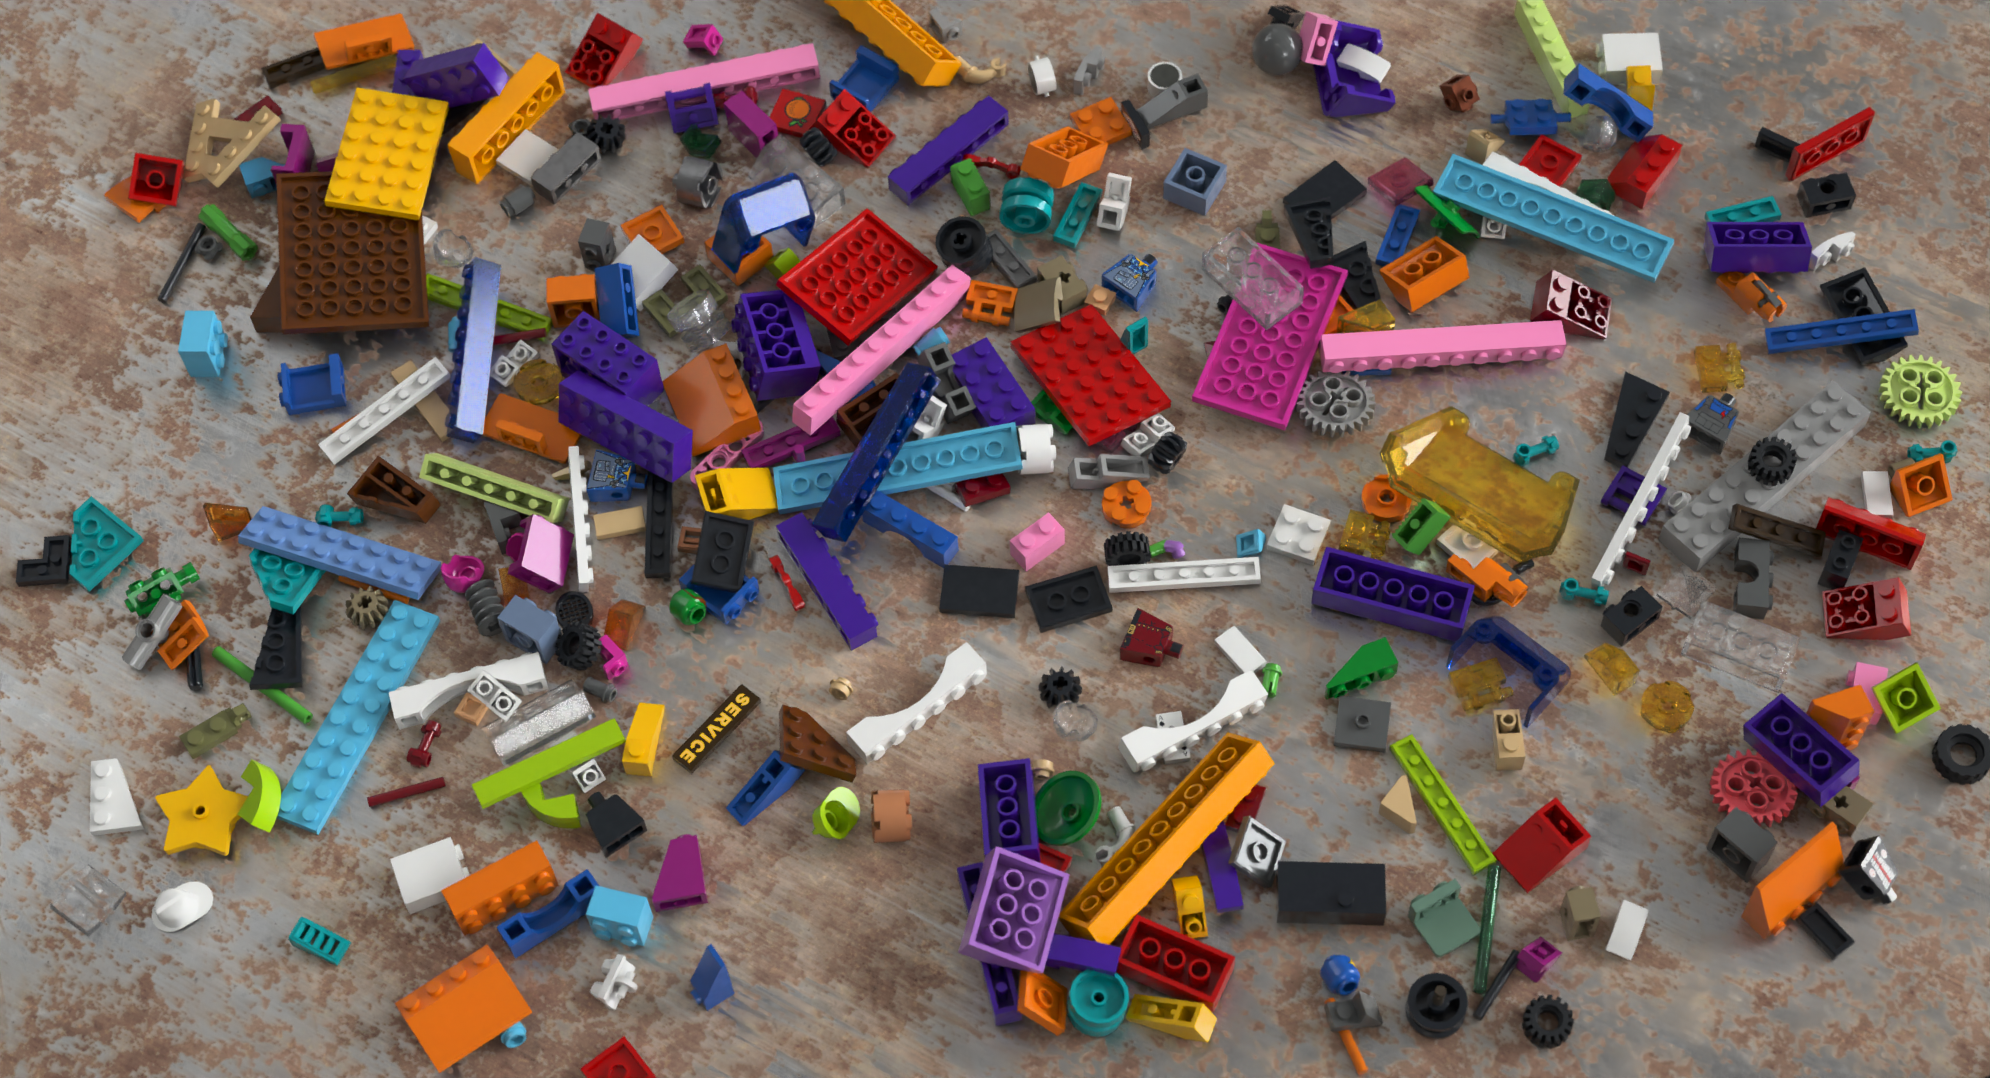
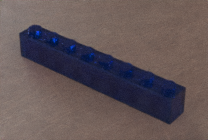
M474 257L469 264H465L462 271L464 285L459 295L462 303L457 313V319L460 320L459 327L455 333L457 347L452 356V361L455 362L450 376L452 391L448 396L447 404L450 405L445 419L447 437L472 444L483 435L502 266L501 264Z
M909 362L905 365L812 522V525L823 537L845 543L941 382L929 366Z

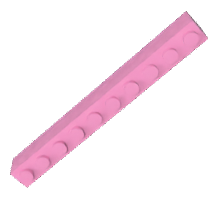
M811 43L743 58H734L718 63H710L704 66L666 72L660 75L621 81L615 84L591 88L588 91L596 120H598L600 114L604 118H607L610 114L611 119L619 117L620 120L668 110L665 96L666 91H672L673 93L702 87L703 84L710 83L714 99V95L719 94V92H724L725 96L736 95L744 87H754L755 92L820 79V72L814 45ZM705 95L675 101L674 104L675 108L707 102Z
M951 265L793 404L792 422L809 435H812L838 409L848 403L967 297L971 277L954 265Z
M1562 320L1324 334L1321 335L1318 349L1322 372L1340 373L1342 371L1362 372L1371 369H1410L1420 366H1459L1468 363H1507L1517 360H1555L1562 358L1567 344Z

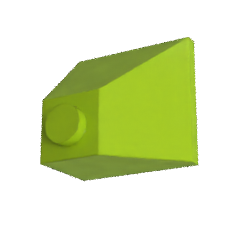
M1918 663L1910 665L1871 687L1895 734L1941 709Z

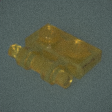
M1736 343L1727 344V353H1721L1720 345L1695 346L1694 355L1702 393L1727 391V383L1734 382L1736 389L1745 387V372L1740 365L1742 357L1740 351L1737 350ZM1724 364H1730L1731 371L1725 372Z
M1350 509L1338 550L1363 556L1364 550H1367L1371 553L1370 558L1380 560L1386 551L1385 542L1391 534L1389 529L1390 523L1388 521H1382L1380 525L1373 523V515ZM1369 535L1375 536L1376 540L1368 538Z
M1497 657L1449 672L1448 674L1457 698L1465 696L1469 698L1462 701L1464 711L1471 709L1476 711L1482 709L1483 705L1492 702L1498 704L1504 702L1505 698L1514 695L1511 686L1499 687V685L1506 683L1507 678ZM1486 689L1490 690V693L1484 695L1477 693Z

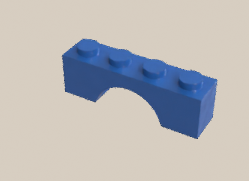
M1580 63L1565 77L1563 93L1565 96L1581 106L1584 104L1598 106L1610 115L1620 132L1637 143L1653 128V111Z
M876 489L861 507L864 523L882 533L893 531L904 536L921 551L925 558L944 568L945 564L948 565L959 551L958 536Z
M588 869L566 882L560 894L546 906L530 913L519 912L497 926L502 940L515 959L586 914L595 886H599Z

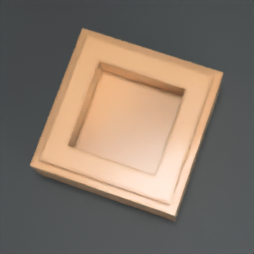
M466 692L454 715L461 720L478 726L488 707L474 695Z

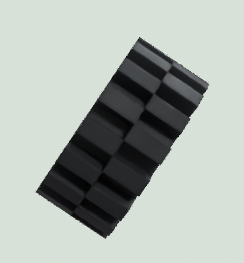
M1765 437L1762 442L1761 440L1757 441L1751 450L1748 458V470L1751 469L1750 474L1752 477L1757 475L1756 481L1765 480L1764 485H1768L1769 481L1772 482V486H1776L1778 481L1780 484H1783L1785 480H1789L1797 462V457H1795L1796 451L1795 449L1791 450L1792 445L1790 443L1785 446V440L1782 438L1780 442H1777V437H1772L1771 441H1769L1768 437ZM1768 455L1775 456L1781 461L1782 465L1779 467L1768 466L1764 463L1763 457Z
M1127 531L1126 534L1121 532L1118 533V536L1112 535L1110 539L1107 538L1105 540L1104 552L1108 566L1147 564V562H1150L1149 540L1143 533L1139 535V532H1134L1133 534H1131V531Z
M580 622L567 624V628L561 630L563 635L559 634L557 638L560 639V642L556 643L555 646L559 648V650L555 651L556 655L559 656L557 660L563 666L580 671L587 670V667L593 666L592 661L596 662L598 659L596 653L600 654L601 649H598V646L602 645V641L598 640L601 638V635L597 633L598 630Z
M1540 995L1537 1000L1535 998L1531 1000L1530 1005H1527L1525 1009L1522 1029H1525L1524 1034L1526 1038L1531 1037V1043L1539 1042L1538 1047L1543 1048L1544 1044L1548 1045V1049L1553 1048L1554 1044L1557 1047L1560 1046L1563 1041L1565 1042L1568 1039L1573 1028L1574 1018H1572V1009L1568 1010L1569 1005L1567 1002L1562 1004V998L1558 996L1554 1000L1552 999L1553 995H1548L1547 998ZM1542 1013H1551L1557 1018L1558 1027L1550 1031L1544 1030L1539 1026L1537 1018Z

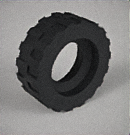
M1969 724L1952 725L1940 734L1932 749V761L1935 764V769L1942 774L1943 778L1949 779L1952 783L1956 782L1960 783V785L1974 784L1976 781L1982 780L1990 769V739L1978 727L1975 728ZM1957 743L1970 745L1976 752V761L1968 766L1956 763L1950 754L1952 746Z

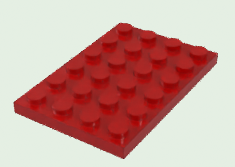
M867 208L777 280L776 286L849 346L935 274L938 266Z
M1092 304L1060 318L1058 323L1040 327L1010 341L1012 351L1088 446L1171 407L1169 397L1132 352L1121 342L1118 335Z

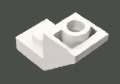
M571 731L570 733H568L567 735H565L564 737H562L561 739H559L551 745L553 747L574 736H577V734L574 731ZM594 758L567 770L584 793L606 780Z

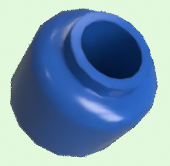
M1346 955L1329 956L1324 961L1320 970L1321 978L1333 994L1348 995L1358 987L1360 973L1350 957Z

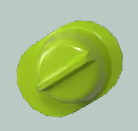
M845 787L835 788L814 810L812 815L815 827L812 831L814 835L820 834L825 838L843 839L855 826L860 817V806L855 794L850 789Z

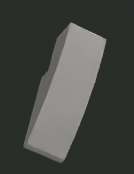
M1100 454L1097 459L1073 458L1068 466L1071 489H1102L1121 481L1138 480L1139 482H1144L1150 479L1147 457Z

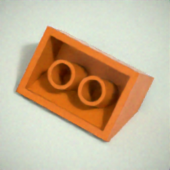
M1438 236L1431 238L1379 269L1382 278L1397 302L1411 312L1469 279L1466 255Z
M1860 684L1813 699L1806 714L1846 749L1851 751L1858 746L1875 711Z

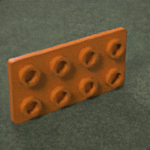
M401 13L314 33L316 44L327 70L398 54V50H414V43Z
M502 393L497 396L479 428V433L483 436L566 464L568 461V448L576 446L581 437V434L558 422L559 413Z

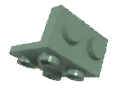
M1456 879L1448 883L1447 881L1439 883L1427 895L1420 894L1411 901L1408 912L1410 921L1434 955L1439 958L1479 936L1481 928L1459 899L1461 886Z

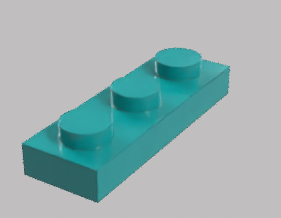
M1083 182L1080 183L1053 235L1054 242L1076 248L1103 195V189Z
M1770 196L1708 211L1705 213L1704 218L1706 222H1774L1780 220L1782 214L1774 197Z

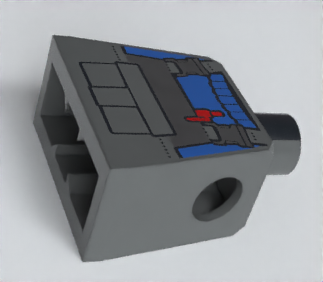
M1724 393L1719 400L1712 395H1707L1687 414L1689 415V426H1691L1688 436L1721 454L1739 414V411L1733 408L1736 403L1735 397Z

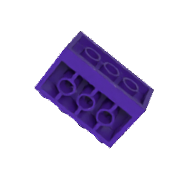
M782 290L740 294L738 304H735V317L731 320V327L733 333L737 334L738 351L743 353V367L745 372L749 373V387L751 392L755 393L756 400L804 395L816 384L821 365L803 308Z
M584 311L551 343L560 375L564 378L579 370L646 406L653 403L664 391L657 359Z

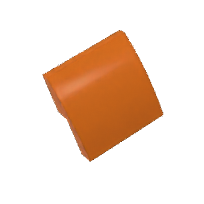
M131 176L122 180L104 194L108 202L138 223L152 210L158 213L166 206L128 199Z
M188 600L181 602L183 607L168 628L169 635L167 640L163 644L158 645L160 647L157 650L172 670L209 636L201 617Z

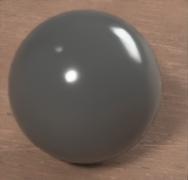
M1282 23L1270 24L1262 28L1253 40V59L1256 65L1267 74L1277 76L1287 74L1293 71L1301 61L1302 40L1298 32L1289 25Z

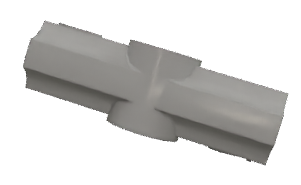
M163 594L148 618L141 620L137 624L136 636L123 654V661L141 670L156 646L163 644L167 640L169 635L168 628L183 607L181 603Z

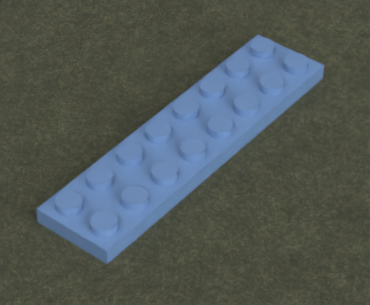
M265 506L261 507L238 535V542L240 544L416 600L420 599L441 570L440 561L322 524L318 525L316 522Z

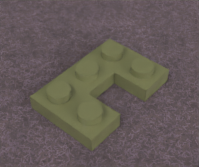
M700 264L681 276L682 283L692 294L677 304H674L662 290L642 301L643 308L670 338L728 301V295Z

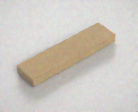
M410 360L390 373L396 383L400 384L418 369ZM432 391L414 405L442 442L463 430L461 424L435 391Z

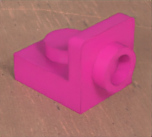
M713 24L691 25L683 43L687 48L705 47L710 55H716L723 42V37Z
M605 634L599 639L602 641L600 655L607 662L602 668L605 677L610 680L614 676L621 675L628 666L625 653Z

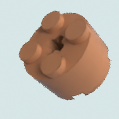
M872 790L871 804H874V806H872L871 825L874 843L906 842V840H910L912 817L908 806H910L909 790Z

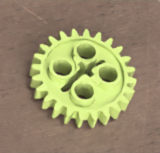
M1909 355L1907 361L1900 357L1898 364L1892 362L1890 368H1886L1882 375L1881 385L1878 392L1882 393L1880 401H1886L1884 409L1892 408L1890 416L1897 414L1900 416L1898 422H1902L1904 419L1908 420L1909 427L1913 422H1917L1919 429L1923 423H1926L1928 428H1931L1934 422L1940 426L1943 420L1949 421L1951 415L1956 413L1961 402L1962 391L1958 390L1961 383L1954 382L1957 375H1949L1950 367L1941 368L1942 361L1934 364L1931 356L1927 361H1924L1922 355L1919 356L1918 360H1915L1912 355ZM1919 374L1922 375V382H1921L1920 387H1918V385H1919V383H1920V375H1919ZM1920 395L1922 396V399L1920 401L1921 409H1919L1918 407Z

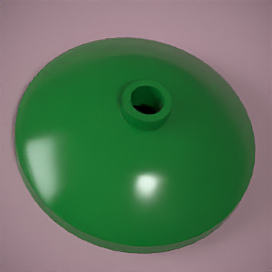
M1065 771L1050 778L1040 788L1035 796L1038 837L1053 846H1067L1079 841L1088 834L1096 823L1101 810V793L1098 785L1091 777L1080 771Z

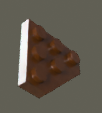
M782 705L779 710L780 761L852 783L856 777L855 758L807 712L797 707Z

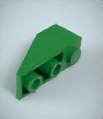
M1386 637L1362 645L1326 685L1324 696L1326 700L1332 697L1339 698L1354 689H1365L1371 683L1378 680H1389L1397 673L1399 662Z

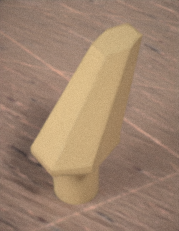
M588 460L584 461L585 470H580L581 477H585V472L592 469V465ZM569 467L553 473L552 478L555 480L570 479Z

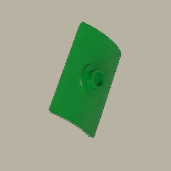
M1421 185L1415 187L1414 191L1438 212L1431 220L1432 227L1444 229L1450 223L1461 234L1471 233L1477 239L1480 238L1479 232L1461 216L1458 205L1454 204L1450 199L1447 202L1433 193L1429 186Z

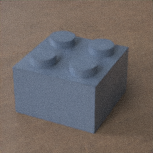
M1184 148L1163 183V199L1206 216L1226 183L1227 165Z
M515 595L497 617L505 640L526 653L539 652L543 663L547 664L555 654V651L559 649L555 646L556 643L560 642V639H557L558 635H562L556 615L547 609L544 611L539 609L532 600L528 598L522 599Z

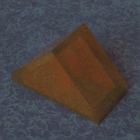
M204 503L203 505L209 526L218 542L239 535L251 521L248 507Z
M621 599L609 608L604 635L606 634L620 649L627 651L646 607Z

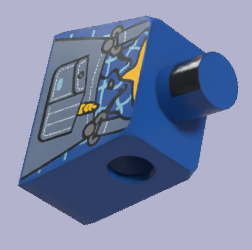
M1128 254L1102 274V287L1116 292L1117 299L1137 312L1156 284V271L1153 268L1158 264V261L1151 254H1147L1142 260L1132 254Z
M596 450L586 489L590 502L628 501L631 498L633 488L646 489L648 475L636 473L635 463L620 455Z

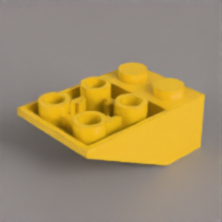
M718 468L695 475L704 511L746 520L778 511L776 488L769 468Z

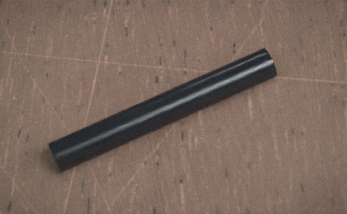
M1513 950L1472 1014L1477 1020L1482 1021L1520 959L1517 958L1520 953L1519 951Z

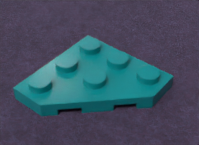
M91 496L73 512L72 565H70L69 574L72 579L90 592L144 540L137 532Z
M255 548L249 555L251 567L270 607L290 614L296 612L326 572L325 570Z

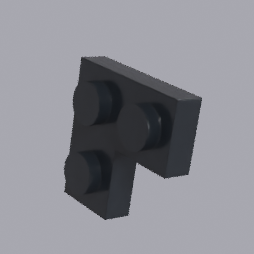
M70 535L44 537L42 559L18 560L16 584L18 587L68 583L72 540Z

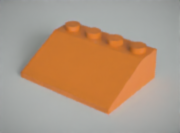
M727 344L703 351L662 381L666 395L676 418L679 419V423L693 430L692 457L713 450L725 443L727 445L743 439L742 437L747 438L748 435L761 431L758 414Z
M1831 822L1755 887L1741 917L1764 940L1771 934L1777 936L1786 927L1784 923L1789 918L1797 919L1805 910L1803 906L1808 902L1814 904L1824 894L1822 892L1823 889L1827 886L1833 888L1842 879L1839 869L1844 863L1836 824Z
M488 944L394 1003L439 1073L533 1013Z

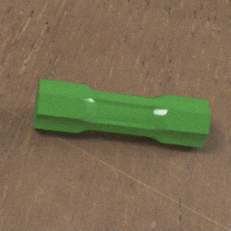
M207 204L201 208V212L198 215L200 221L211 231L218 234L242 261H249L255 256L258 246L246 234L241 233L214 204Z

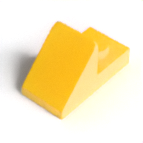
M1651 65L1627 66V95L1652 111L1655 85H1652Z

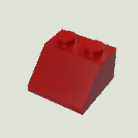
M135 153L128 199L176 207L185 167L183 160Z

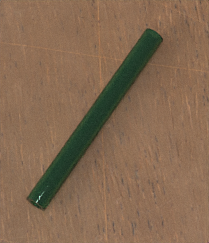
M1489 865L1487 870L1480 926L1481 932L1479 934L1472 990L1477 994H1485L1487 989L1501 867L1497 865Z

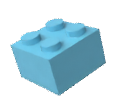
M185 311L178 353L190 377H219L220 369L224 367L225 363L224 347L228 345V336L222 329L221 321L217 319L214 311Z
M595 886L586 912L592 932L597 938L605 941L610 939L620 940L622 944L631 947L636 946V944L645 945L654 918L647 897L601 886Z

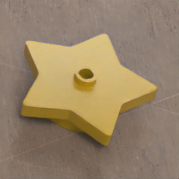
M210 765L186 789L157 795L155 799L169 819L164 844L166 854L171 855L194 847L208 849L227 856L229 854L231 833L235 828L236 822L241 818L238 812L248 796L225 790Z

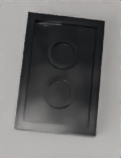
M1334 160L1283 198V203L1288 205L1330 197L1332 220L1367 194V188Z
M705 511L691 584L736 594L743 585L754 521Z
M945 564L939 611L940 613L1015 618L1020 572L1016 569Z
M1097 565L1025 586V592L1040 633L1113 612V607Z

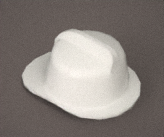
M188 882L176 888L163 891L157 897L152 909L153 923L159 930L164 932H175L208 913L213 903L212 891L201 882Z

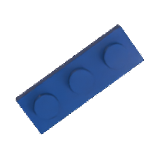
M1397 204L1376 257V265L1384 267L1405 254L1420 215L1419 209Z

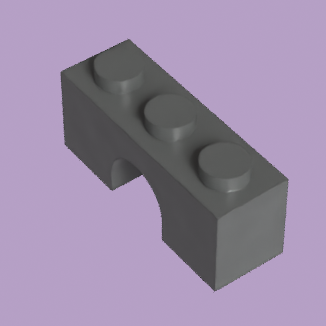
M943 342L928 348L917 357V361L934 397L947 404L944 413L946 423L949 424L968 416L976 406L967 387H960L954 378L953 366L955 362L946 343Z
M1740 537L1738 539L1734 552V572H1743L1750 575L1753 582L1737 583L1733 595V616L1764 619L1767 611L1772 610L1773 595H1769V588H1772L1774 575L1769 572V565L1772 566L1774 551L1770 550L1769 540Z

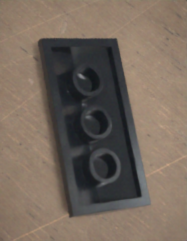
M1865 267L1820 284V289L1837 319L1890 312ZM1904 337L1852 343L1851 346L1861 364H1870L1886 361L1907 348L1908 343Z

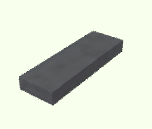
M997 229L987 234L993 248L991 262L1013 288H1021L1037 282L1035 273Z

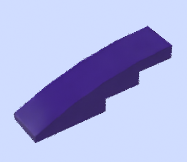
M1222 820L1216 830L1201 843L1206 872H1208L1217 913L1243 910L1244 907L1236 869L1228 864L1232 851L1224 820Z
M1053 934L1045 966L1060 969V966L1081 972L1092 970L1114 976L1121 948L1096 941Z

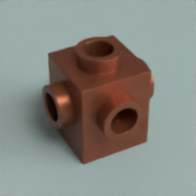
M1455 75L1439 86L1444 96V103L1451 111L1466 112L1473 108L1475 102L1480 100L1477 94V87L1469 75Z

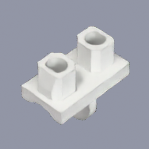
M617 954L615 959H605L601 968L602 973L607 977L604 983L596 981L590 990V993L596 999L612 1010H616L620 999L625 997L627 991L634 993L638 987L637 984L632 982L635 973H633L635 967L626 961L625 956Z

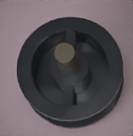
M1443 973L1426 974L1418 978L1409 990L1405 1006L1407 1020L1411 1027L1424 1037L1430 1039L1450 1037L1460 1029L1464 1022L1468 1008L1467 994L1463 986L1449 975Z

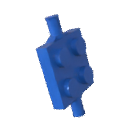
M1552 99L1505 100V113L1490 115V123H1504L1508 127L1510 135L1557 134V122H1571V112L1557 113L1553 108Z

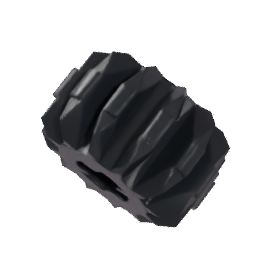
M600 114L598 120L592 119L590 126L587 128L588 139L598 145L603 154L606 150L613 154L615 148L621 149L623 142L626 140L624 124H620L619 117L611 119L610 114L607 118Z
M816 127L807 130L799 139L804 150L821 167L832 162L838 155L832 143Z
M1166 432L1156 442L1151 453L1148 455V464L1157 472L1162 474L1170 473L1186 452L1187 442L1178 434Z
M1062 666L1059 672L1051 668L1049 670L1050 675L1043 674L1042 682L1038 686L1041 692L1040 699L1047 701L1048 708L1056 705L1057 710L1060 711L1061 706L1065 705L1070 710L1071 702L1078 703V695L1082 693L1079 676H1074L1072 669L1065 673Z

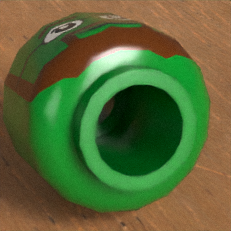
M689 588L681 589L672 596L669 604L670 613L682 624L688 626L697 624L706 615V601L694 590Z

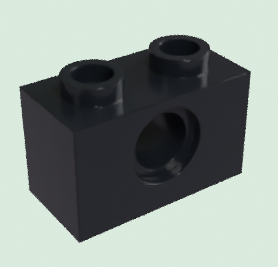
M1842 173L1801 181L1797 198L1805 217L1808 218L1849 210L1853 206L1856 194L1848 174Z
M1839 529L1817 584L1831 590L1845 587L1864 538Z
M1640 586L1635 591L1629 590L1617 605L1611 604L1604 610L1601 627L1622 647L1659 619L1663 606ZM1625 613H1632L1634 617L1627 616Z

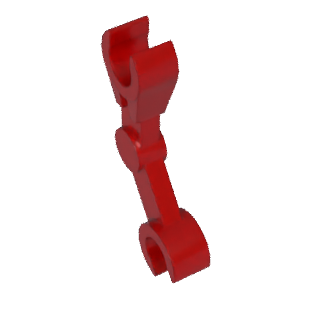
M967 153L962 158V161L969 158L972 159L976 169L988 167L1002 171L1011 180L1018 178L1021 172V166L1011 163L1007 165L997 161L994 157L981 158Z
M775 555L768 558L773 572H778L784 586L787 587L794 610L798 611L805 608V603L799 592L793 587L788 573H785L779 556Z

